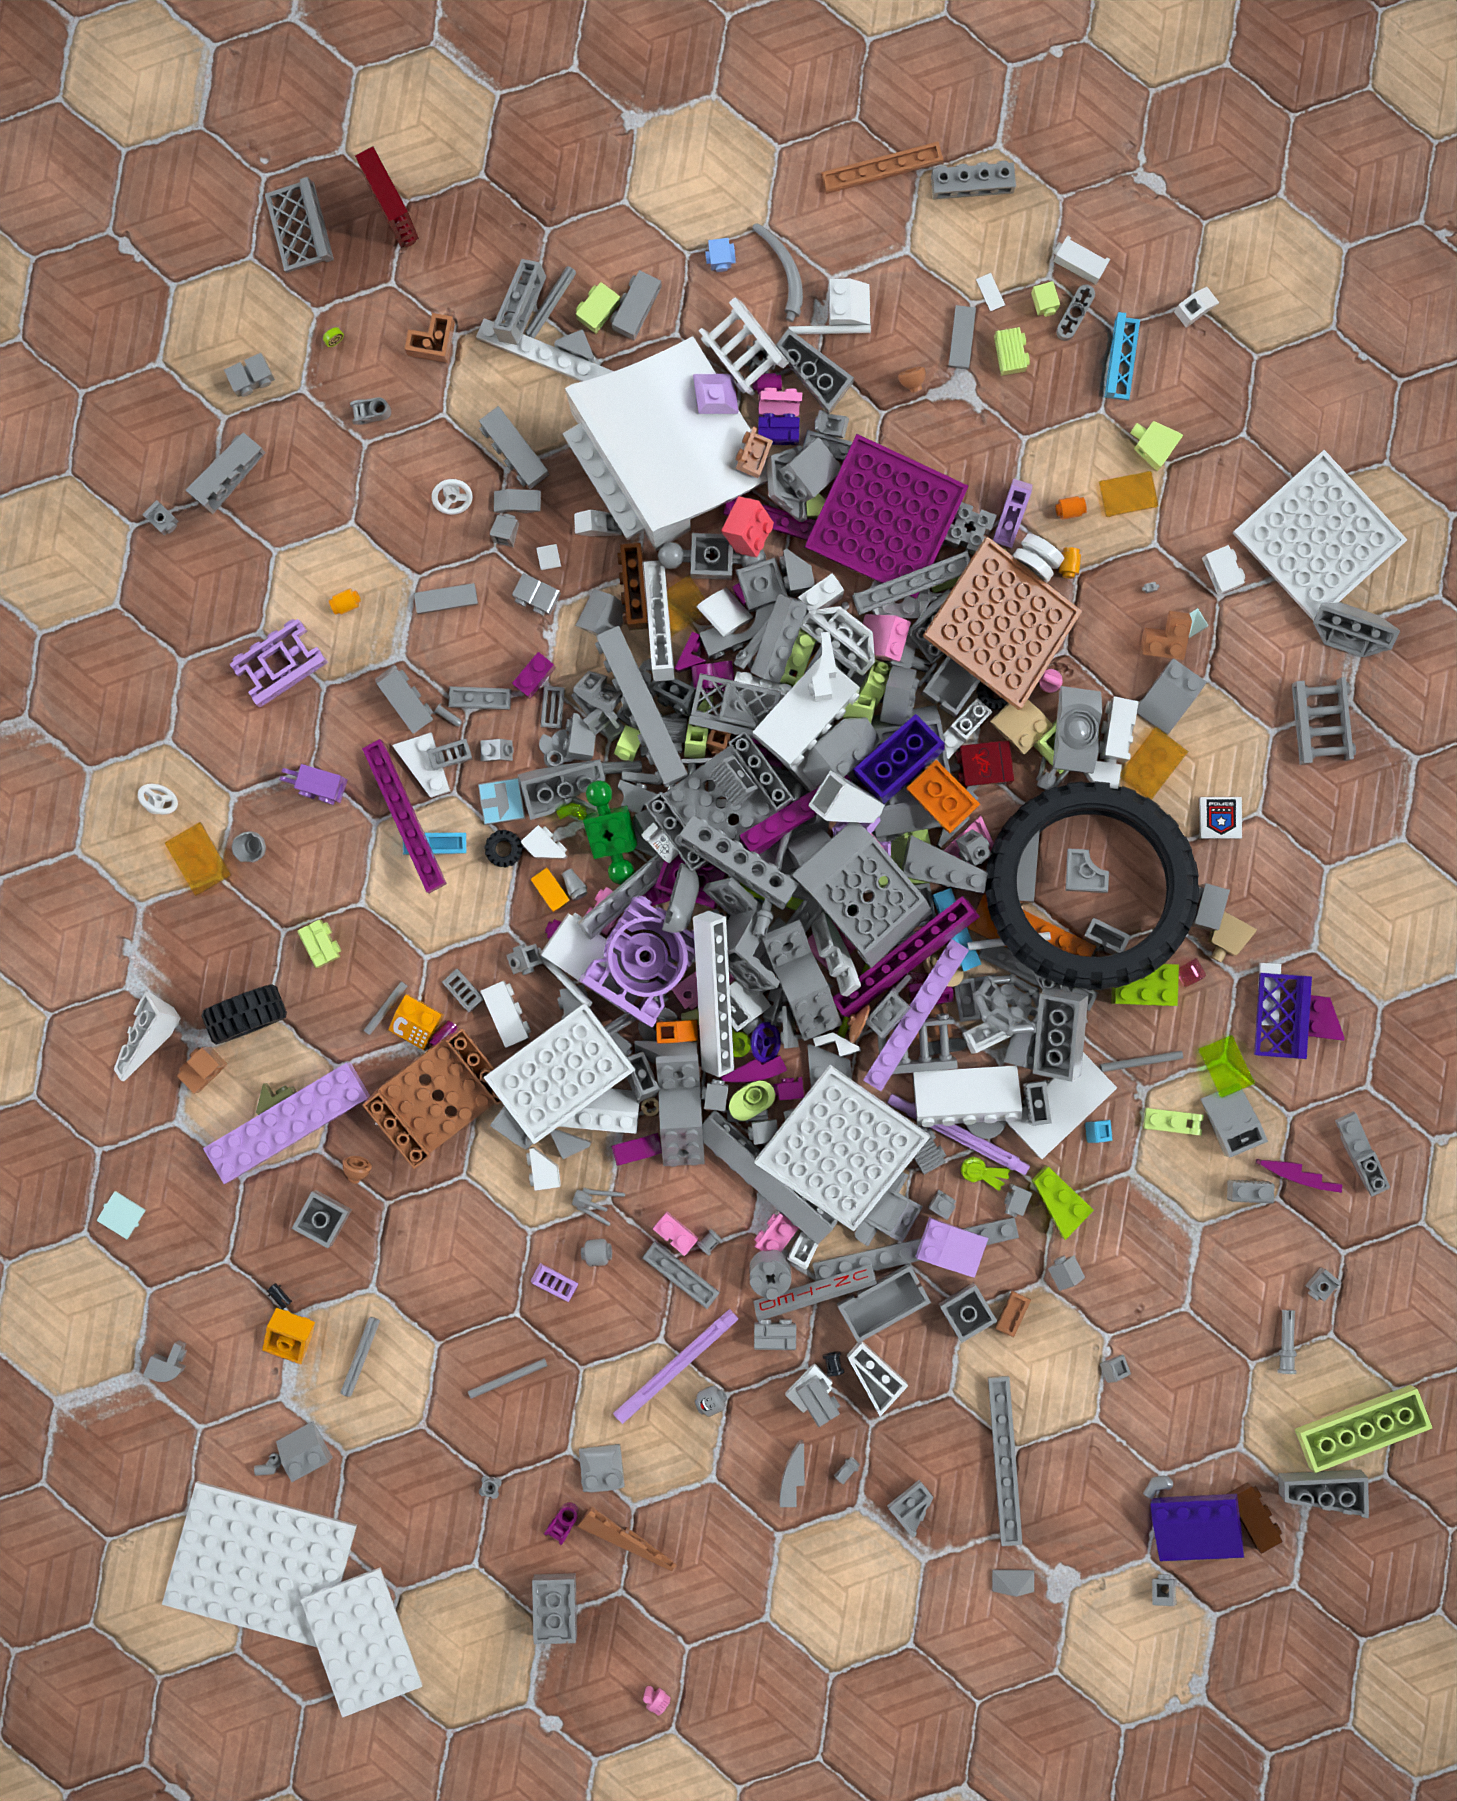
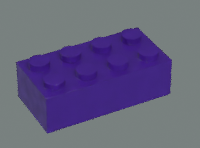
M915 714L854 768L855 777L880 802L885 804L945 750V743Z

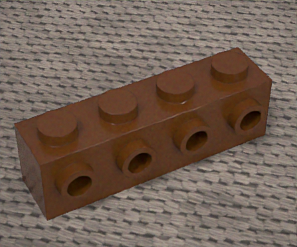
M641 543L620 544L621 552L617 553L618 565H622V572L619 573L620 585H624V592H621L622 605L626 607V612H623L624 625L627 624L629 631L649 629Z

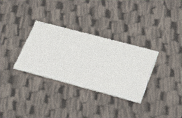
M991 273L976 279L990 311L1005 305Z

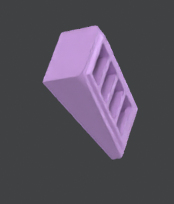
M542 1263L538 1265L531 1278L532 1284L567 1302L570 1301L578 1286L577 1282ZM544 1271L547 1272L543 1281L540 1282L539 1280L541 1279ZM551 1275H553L554 1278H553V1280H552L550 1286H548L547 1283H548V1281H549ZM559 1279H561L562 1281L558 1289L555 1290L554 1288L557 1282L559 1281ZM566 1283H569L570 1285L567 1288L565 1294H562L561 1292L564 1289Z

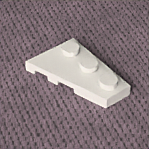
M432 733L392 745L431 798L451 792L444 769L441 768L433 771L427 754L428 750L437 748ZM435 753L434 756L437 764H441L438 753Z

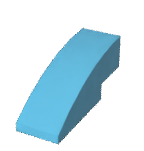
M424 833L434 855L466 853V833ZM403 841V855H409Z

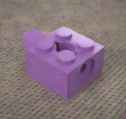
M301 764L299 772L285 768L282 769L283 773L295 776L297 779L294 780L280 776L279 780L294 784V788L299 790L298 794L311 799L318 796V800L334 805L335 802L341 803L347 784L346 778Z

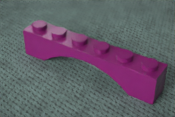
M848 775L843 777L852 782ZM820 786L739 835L743 848L760 855L791 830L818 815L808 805Z

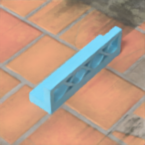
M1118 312L1115 317L1104 397L1129 401L1140 319L1126 318V313ZM1125 323L1135 325L1134 332L1129 336L1124 332ZM1125 342L1131 347V352L1126 356L1121 352L1122 344ZM1123 361L1129 368L1128 373L1124 376L1119 373V365ZM1120 381L1126 387L1125 395L1116 393V387Z
M951 888L932 895L938 914L956 902ZM967 927L952 938L967 949V942H973ZM969 950L960 965L963 972L981 965L976 950Z

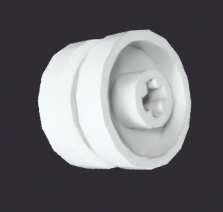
M1028 533L1021 543L1023 549L1017 548L1012 556L1048 583L1054 574L1052 568L1058 569L1064 557L1049 542L1037 535Z

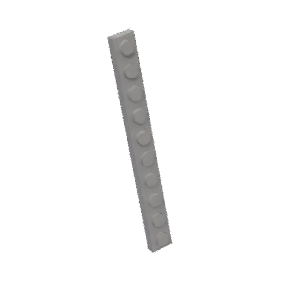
M1014 1217L962 1228L987 1237L986 1245L1019 1238ZM922 1238L814 1262L812 1264L816 1281L872 1264L874 1271L920 1261V1259L916 1258V1253Z

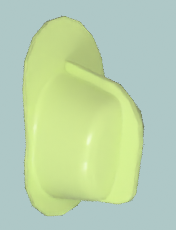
M766 1081L747 1082L743 1085L742 1089L732 1096L729 1102L730 1114L740 1121L753 1118L772 1105L775 1100L774 1088Z

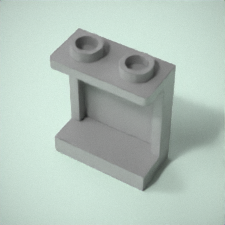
M819 437L807 443L793 460L779 470L784 480L788 482L802 502L814 498L838 475L841 469V465Z

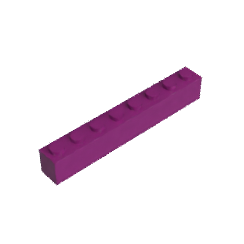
M962 896L872 968L858 977L861 987L848 996H843L840 992L835 995L833 1000L836 1007L845 1017L849 1018L851 1014H856L980 916L969 901Z

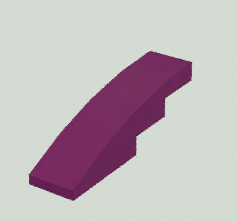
M1256 1159V1164L1295 1183L1320 1190L1342 1193V1184L1322 1182V1174L1302 1172V1164Z

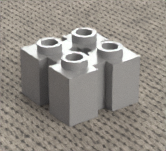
M961 502L953 519L955 524H951L942 544L954 549L961 545L966 547L965 552L967 551L968 554L974 556L984 538H986L983 535H989L997 515L982 509L979 514L972 511L974 506ZM967 526H970V527H972V529H973L974 531H971V533H968V532H966V531H967V528H966V527H967Z

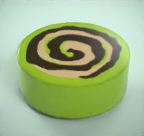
M335 327L324 334L323 341L328 347H333L343 339L344 334L338 327Z

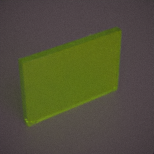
M1233 1035L1198 1049L1221 1098L1255 1084V1080L1250 1074Z

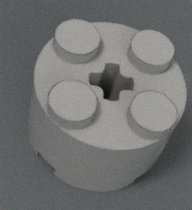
M771 1249V1251H760L752 1258L749 1268L752 1289L758 1295L770 1300L783 1295L791 1285V1267L787 1256L778 1250Z

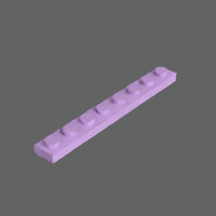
M953 939L949 941L909 1005L911 1009L900 1020L863 1081L882 1091L969 949Z

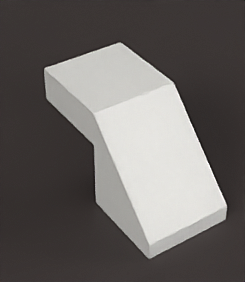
M835 1033L813 1038L816 1047L836 1042L840 1057L861 1051L859 1046L850 1043V1041Z

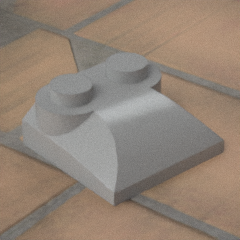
M620 1444L579 1448L583 1492L609 1491L625 1487Z

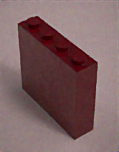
M374 146L355 155L400 247L412 246L419 239L401 197Z

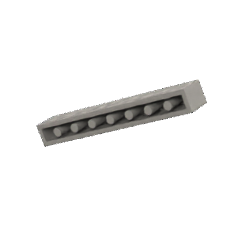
M614 627L597 635L598 642L595 643L599 654L603 653L606 661L603 663L607 672H612L615 677L612 680L616 691L621 690L623 697L620 700L625 710L629 708L632 714L629 719L633 728L638 727L639 729L638 739L642 747L646 745L649 751L646 756L650 765L655 764L657 768L655 776L659 784L663 783L666 788L685 779L688 774L620 627Z
M716 1110L702 1123L703 1143L713 1150L716 1156L722 1158L733 1171L741 1175L747 1184L752 1185L763 1198L770 1201L779 1212L789 1218L794 1226L799 1227L810 1240L819 1244L833 1230L838 1220L757 1166L754 1161L761 1153V1150Z

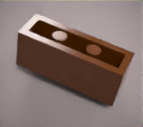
M1247 1482L1227 1493L1237 1494L1240 1520L1256 1549L1261 1554L1283 1542L1280 1537L1283 1533L1277 1523H1272L1270 1519L1272 1513L1266 1504L1262 1505L1259 1499L1262 1495L1256 1486L1252 1487Z

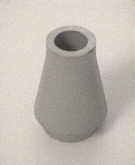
M573 869L562 873L568 895L572 897L573 901L579 900L588 894L587 886L575 874Z

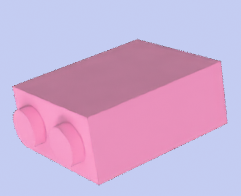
M865 614L863 625L873 632L876 660L900 662L911 624L910 621L895 615Z

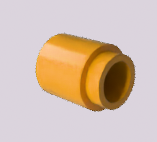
M1073 547L1063 548L1061 554L1064 560L1059 566V573L1062 574L1063 578L1073 579L1075 575H1079L1080 549Z
M351 588L332 596V599L329 600L335 615L339 613L342 615L358 608V602H361L358 592L356 590L353 591Z

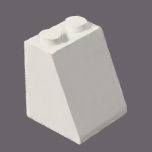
M830 770L808 806L826 821L874 823L881 815L885 805L868 791Z

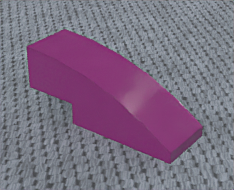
M779 1055L762 1065L760 1061L754 1059L723 1075L721 1078L723 1081L751 1082L767 1079L788 1070Z

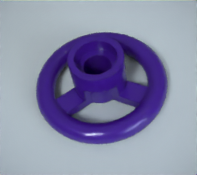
M770 1022L760 1023L752 1033L750 1040L751 1051L756 1060L767 1063L773 1060L780 1050L781 1037L779 1030L775 1025H771ZM769 1028L774 1036H766L763 1029ZM771 1044H774L771 1054L765 1057L767 1049Z

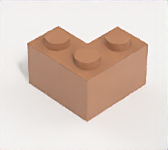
M432 313L429 333L408 329L405 344L407 355L448 363L455 327L453 317Z
M1169 611L1165 630L1144 628L1141 643L1143 655L1184 660L1192 625L1190 614Z
M197 1047L189 1055L191 1058L180 1067L179 1070L181 1072L177 1077L196 1094L214 1079L228 1063L212 1047Z

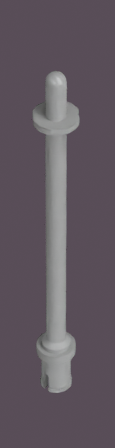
M795 784L792 793L794 799L788 805L800 799L801 784ZM791 831L780 839L774 865L778 867L780 872ZM769 881L771 886L777 887V881ZM767 899L764 900L762 910L756 914L757 922L753 932L755 937L763 939L766 938L769 922L773 919V915L770 912L772 903Z

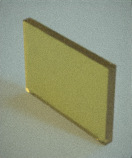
M1151 471L1099 481L1106 517L1159 506Z

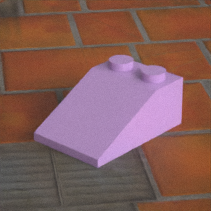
M929 1217L916 1253V1258L975 1278L988 1238Z

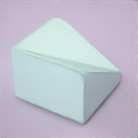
M1198 608L1189 613L1192 619L1189 638L1208 627Z

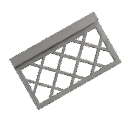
M305 177L300 179L299 183L265 194L286 273L322 261L330 262L334 260L313 181ZM300 189L301 197L298 202L290 199L293 191ZM277 196L284 198L279 209L273 206L272 198ZM288 201L296 204L291 215L283 211ZM300 207L306 210L303 222L295 218ZM281 213L289 217L284 228L278 225ZM293 220L301 224L296 235L288 231ZM305 227L311 229L312 233L308 241L300 237ZM286 233L294 236L289 247L283 244V238ZM298 239L306 243L301 254L293 250ZM310 246L316 249L317 257L311 259L305 257ZM291 252H293L299 258L295 264L289 266L287 259Z
M700 673L689 724L737 735L746 731L751 738H754L753 731L756 728L718 720L719 712L716 708L721 706L722 702L714 706L708 696L718 690L723 698L724 694L720 688L724 687L726 682H730L758 726L760 722L757 717L765 712L769 714V710L771 708L774 709L779 703L781 691ZM703 679L712 681L716 688L706 694L702 688ZM746 689L752 690L756 698L748 703L741 695ZM766 694L775 695V703L766 707L761 697ZM706 698L711 706V709L706 712L697 710L698 702ZM759 700L764 710L754 715L749 705Z

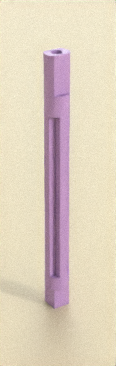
M891 1093L887 1103L916 1120L915 1103H910ZM939 1124L930 1127L1011 1170H1016L1026 1175L1030 1167L1029 1164L1019 1160V1157L982 1138L976 1137L956 1124L952 1126Z
M729 1309L621 1405L613 1413L614 1416L622 1424L627 1421L738 1320L733 1311Z

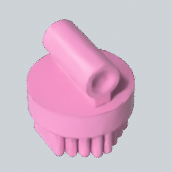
M1054 669L1045 670L1039 680V686L1047 693L1056 692L1062 685V676Z
M651 1686L646 1687L643 1701L647 1703L646 1709L658 1716L665 1711L671 1699L662 1689L659 1688L654 1691Z

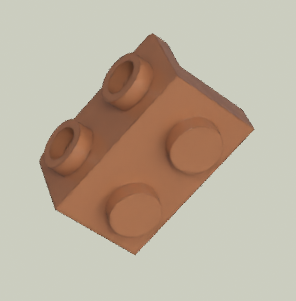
M753 426L750 432L746 431L742 439L744 447L743 449L740 448L735 460L738 463L735 469L759 478L773 441L757 434V428Z

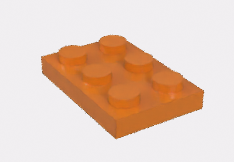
M937 759L906 788L949 834L980 805Z

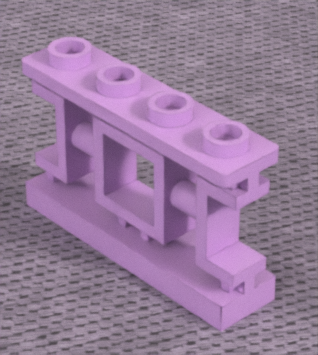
M299 619L288 621L284 624L285 628L279 632L277 630L271 632L265 641L253 644L249 648L250 651L245 654H238L232 659L233 662L230 663L236 675L240 677L247 672L255 683L256 687L248 693L258 707L264 706L329 663L318 647L311 651L307 650L299 637L308 631ZM291 634L297 644L288 650L281 640ZM282 649L291 664L274 674L265 659ZM303 651L310 660L299 667L293 656ZM257 657L263 667L253 672L246 663ZM269 674L275 683L264 690L258 679Z

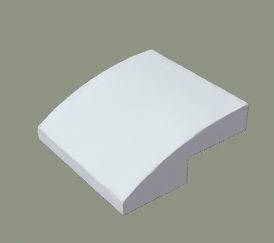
M727 588L716 592L697 606L723 637L734 633L738 627L749 623L753 618Z

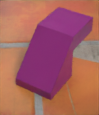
M658 1133L611 1146L617 1166L662 1153Z

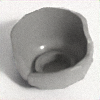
M252 831L239 834L233 839L231 846L233 855L240 862H256L264 856L266 851L264 838Z

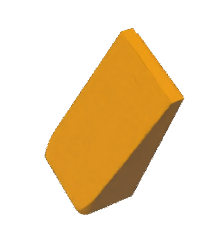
M545 868L530 879L553 912H556L571 901L548 868Z

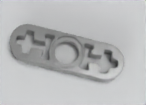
M1082 285L1078 288L1057 327L1056 334L1059 339L1068 341L1073 338L1095 297V290L1092 286ZM1088 291L1089 297H1086L1083 304L1079 303L1082 293ZM1072 308L1080 309L1081 316L1078 318L1072 317L1070 310ZM1070 321L1072 325L1069 328V332L1065 335L1062 328H1065Z

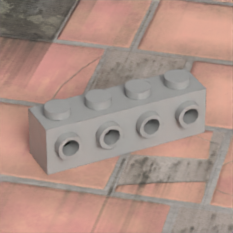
M999 161L996 164L981 162L974 166L959 164L956 167L937 166L935 169H932L931 173L933 200L1012 194L1016 188L1014 162Z
M499 406L479 420L482 426L479 428L485 438L490 437L494 442L491 444L498 454L502 453L505 456V464L510 470L515 469L518 473L516 478L523 487L527 485L529 489H532L549 476L546 467Z
M782 594L778 595L753 663L752 673L763 679L780 683L788 659L791 656L794 642L799 634L801 623L806 615L807 604Z

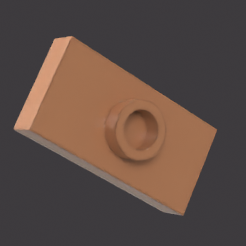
M1011 1291L994 1328L1014 1338L1031 1299Z

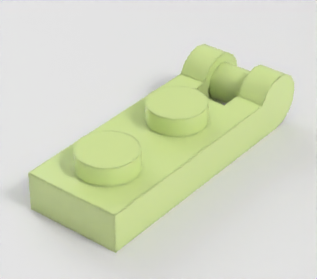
M802 628L799 629L791 656L788 659L784 675L780 681L783 684H792V687L804 675L816 641ZM790 669L797 671L795 677L789 675Z
M1145 1108L1143 1128L1202 1136L1200 1126L1204 1115ZM1187 1119L1193 1120L1192 1128L1186 1127Z

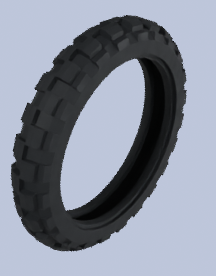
M1083 781L1046 790L1037 797L1028 800L1010 816L995 839L990 852L991 855L989 856L986 869L988 875L985 895L991 921L995 925L997 934L1018 961L1033 970L1040 977L1059 983L1061 986L1073 989L1103 990L1126 986L1145 978L1172 957L1183 943L1195 918L1199 900V874L1187 837L1183 835L1177 822L1170 814H1166L1160 808V805L1125 786H1118V789H1112L1109 782L1095 781V783H1083ZM1077 815H1101L1119 820L1138 831L1157 853L1166 880L1164 909L1153 931L1134 947L1121 953L1104 957H1086L1071 954L1046 941L1036 932L1026 918L1017 891V873L1023 851L1038 831L1040 833L1046 827L1064 818Z

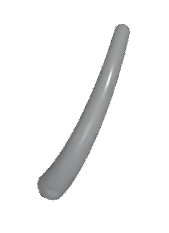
M756 223L753 225V230L769 243L784 266L788 280V300L784 311L787 313L786 320L793 322L795 317L800 316V308L803 302L802 282L798 268L785 246L766 228Z

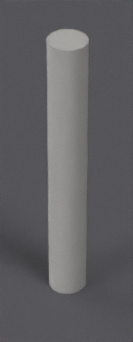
M401 981L366 1026L364 1031L367 1034L371 1035L408 987L404 982Z

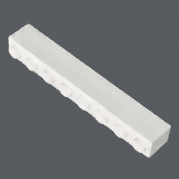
M706 911L693 917L701 1063L703 1071L721 1077L734 1071L726 917Z

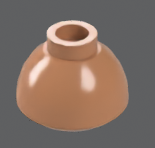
M922 366L914 367L901 372L898 375V379L904 387L910 389V392H917L922 389L926 370Z
M350 1156L343 1160V1171L351 1183H359L371 1171V1163L363 1157Z

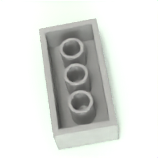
M1048 988L1040 993L1033 1074L1071 1082L1081 1076L1088 995Z

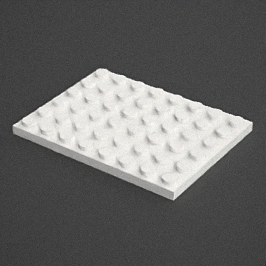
M197 1481L162 1605L317 1647L300 1599L303 1596L342 1582L357 1525Z

